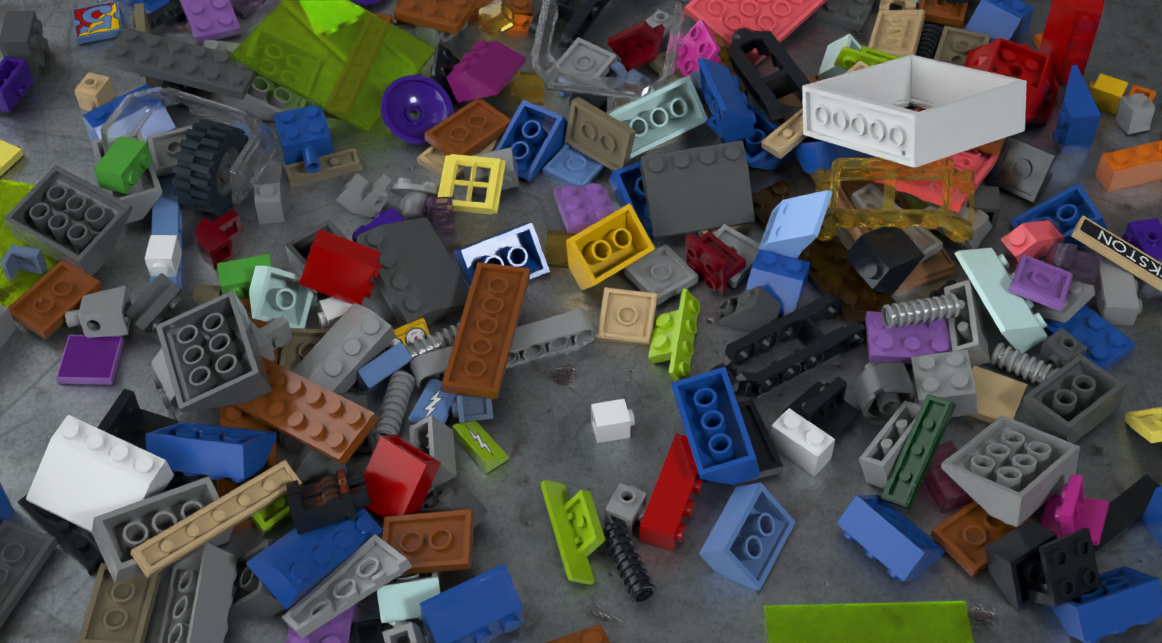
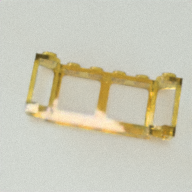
M838 158L832 161V168L827 171L822 168L815 171L816 193L826 190L833 192L816 239L821 241L831 240L837 236L838 226L847 229L854 227H869L873 229L881 227H896L899 229H907L909 227L935 229L937 227H944L945 235L954 242L973 240L975 171L969 168L960 171L953 167L954 161L948 158H942L915 168L883 158ZM842 181H885L883 206L880 209L837 208L838 187H842ZM896 181H943L941 207L936 210L896 209L894 207ZM952 187L959 188L962 194H970L968 221L956 216L951 211Z

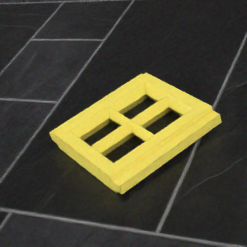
M456 154L446 155L436 208L448 211L498 214L506 161L499 158ZM458 166L472 167L469 181L456 180ZM477 168L491 169L488 183L475 182ZM454 185L468 187L466 201L452 200ZM473 187L487 188L485 203L471 202Z

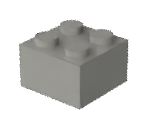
M968 350L911 357L913 382L918 405L922 406L926 395L930 394L953 401L956 404L951 417L977 414V394Z

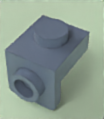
M11 244L7 253L1 259V268L6 279L12 281L19 270L44 274L47 268L41 249Z
M457 394V400L452 401L453 418L459 417V424L467 421L493 419L491 398Z

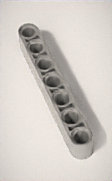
M578 309L518 326L506 368L591 343L596 338L597 332L587 311ZM453 346L419 355L410 362L413 376L421 391H424L430 379H437L443 382Z

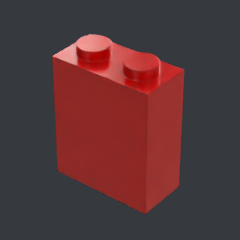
M319 229L313 241L299 285L351 304L361 305L364 297L370 298L375 283L370 282L371 277L377 279L382 264L377 261L381 251Z
M397 435L380 436L363 474L371 505L362 508L383 518L418 514L441 462Z

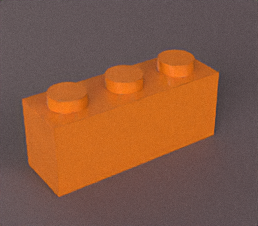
M1162 140L1102 154L1095 176L1106 192L1162 180Z

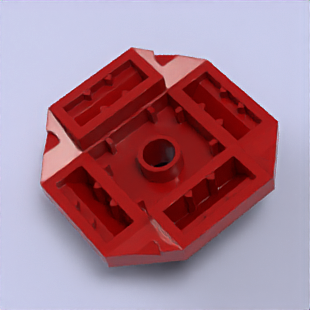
M1001 37L969 51L963 65L964 67L1026 80L1025 124L1037 122L1038 124H1046L1059 89L1049 56L1029 49L1026 43L1019 45Z

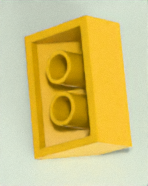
M630 203L566 240L568 266L581 291L595 286L655 250Z

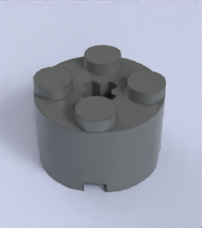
M870 362L863 367V372L856 378L853 384V390L862 414L871 424L885 425L904 401L918 404V398L905 365L901 362L882 364Z

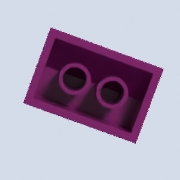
M481 40L473 45V49L463 56V60L453 67V71L446 78L458 103L498 95L523 66L526 59L523 55L496 40L490 42Z

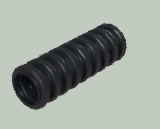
M926 24L923 26L916 56L933 59L942 35V31L937 25Z
M623 523L608 525L603 529L604 545L608 549L613 563H615V568L619 571L618 574L624 586H626V591L630 594L631 601L643 602L648 600L655 593L656 588L652 584L647 570L644 568L645 565L641 561L636 547L633 546V541L626 531L625 525Z

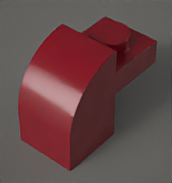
M233 209L213 222L205 217L200 221L195 230L200 255L214 270L218 268L217 263L227 262L235 257L231 239L243 232L239 214Z

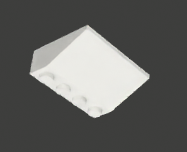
M67 415L48 444L26 500L92 532L94 517L163 493L174 474L165 459Z

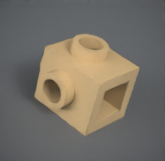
M88 72L74 90L80 108L87 111H92L110 102L115 96L110 77Z

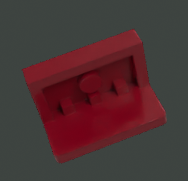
M643 20L609 37L607 45L621 58L620 63L623 64L627 72L632 69L635 70L639 66L647 62L651 63L657 58L665 27L663 24L652 28Z
M710 231L699 239L691 233L686 235V264L698 274V277L705 282L711 291H716L721 296H724L727 293V281L746 267V260Z

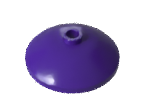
M407 75L396 79L387 87L381 100V116L387 129L401 141L413 145L430 144L425 140L424 133L453 114L451 99L444 88L434 80L420 75ZM410 114H415L417 119L411 118Z

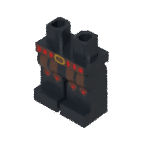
M345 469L336 471V475H326L319 482L300 487L298 480L286 483L289 509L298 535L340 522L346 516L348 520L357 518L356 509L371 505L363 472L347 476Z

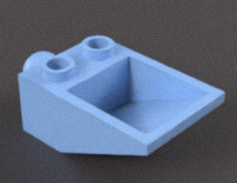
M826 190L782 200L772 210L759 249L797 259L801 251L818 237L833 192Z

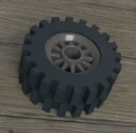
M203 119L199 120V123L195 122L192 124V129H188L185 133L186 139H182L179 144L181 146L180 152H176L175 159H178L177 165H173V173H176V177L172 179V185L176 186L174 195L178 197L177 201L189 208L216 215L226 214L229 212V208L233 209L235 199L239 200L241 197V188H245L246 182L244 179L249 174L247 164L251 162V156H248V152L251 150L250 144H247L249 138L247 135H244V130Z

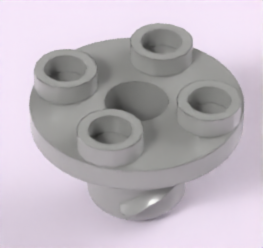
M398 178V182L391 185V192L403 196L399 203V210L404 217L413 220L426 216L430 209L427 205V200H437L439 184L435 182H423V185L413 184L412 179Z

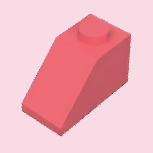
M1049 220L1021 224L1000 240L1006 253L1017 265L1022 254L1038 260L1063 242L1065 238Z

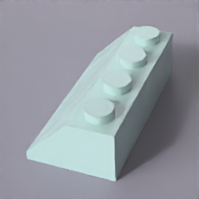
M690 75L676 79L607 112L610 116L636 130L630 159L705 123L708 119Z
M992 248L959 250L954 253L1000 332L1015 349L1020 350V354L1049 338L1043 329L1048 326L1039 312L1034 314L1031 309L1035 306L1034 302L1008 291L1014 273L1010 275L1007 270L1011 265L1003 253L998 256Z

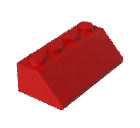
M1052 0L1039 53L1051 58L1053 74L1059 85L1066 86L1072 65H1077L1082 77L1084 76L1105 0Z

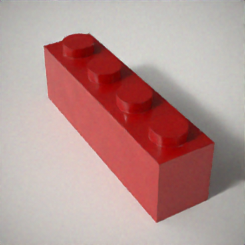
M675 434L639 530V542L672 552L676 542H682L686 531L685 518H691L695 506V501L692 499L694 494H700L704 481L699 477L687 436Z

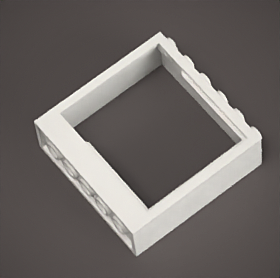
M909 55L803 85V135L915 168L1025 131L1027 81ZM912 105L927 110L917 112L904 107Z

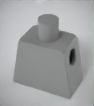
M121 286L83 296L80 309L66 311L67 326H82L84 335L87 338L128 335L131 317L126 314V311L132 304L127 287Z

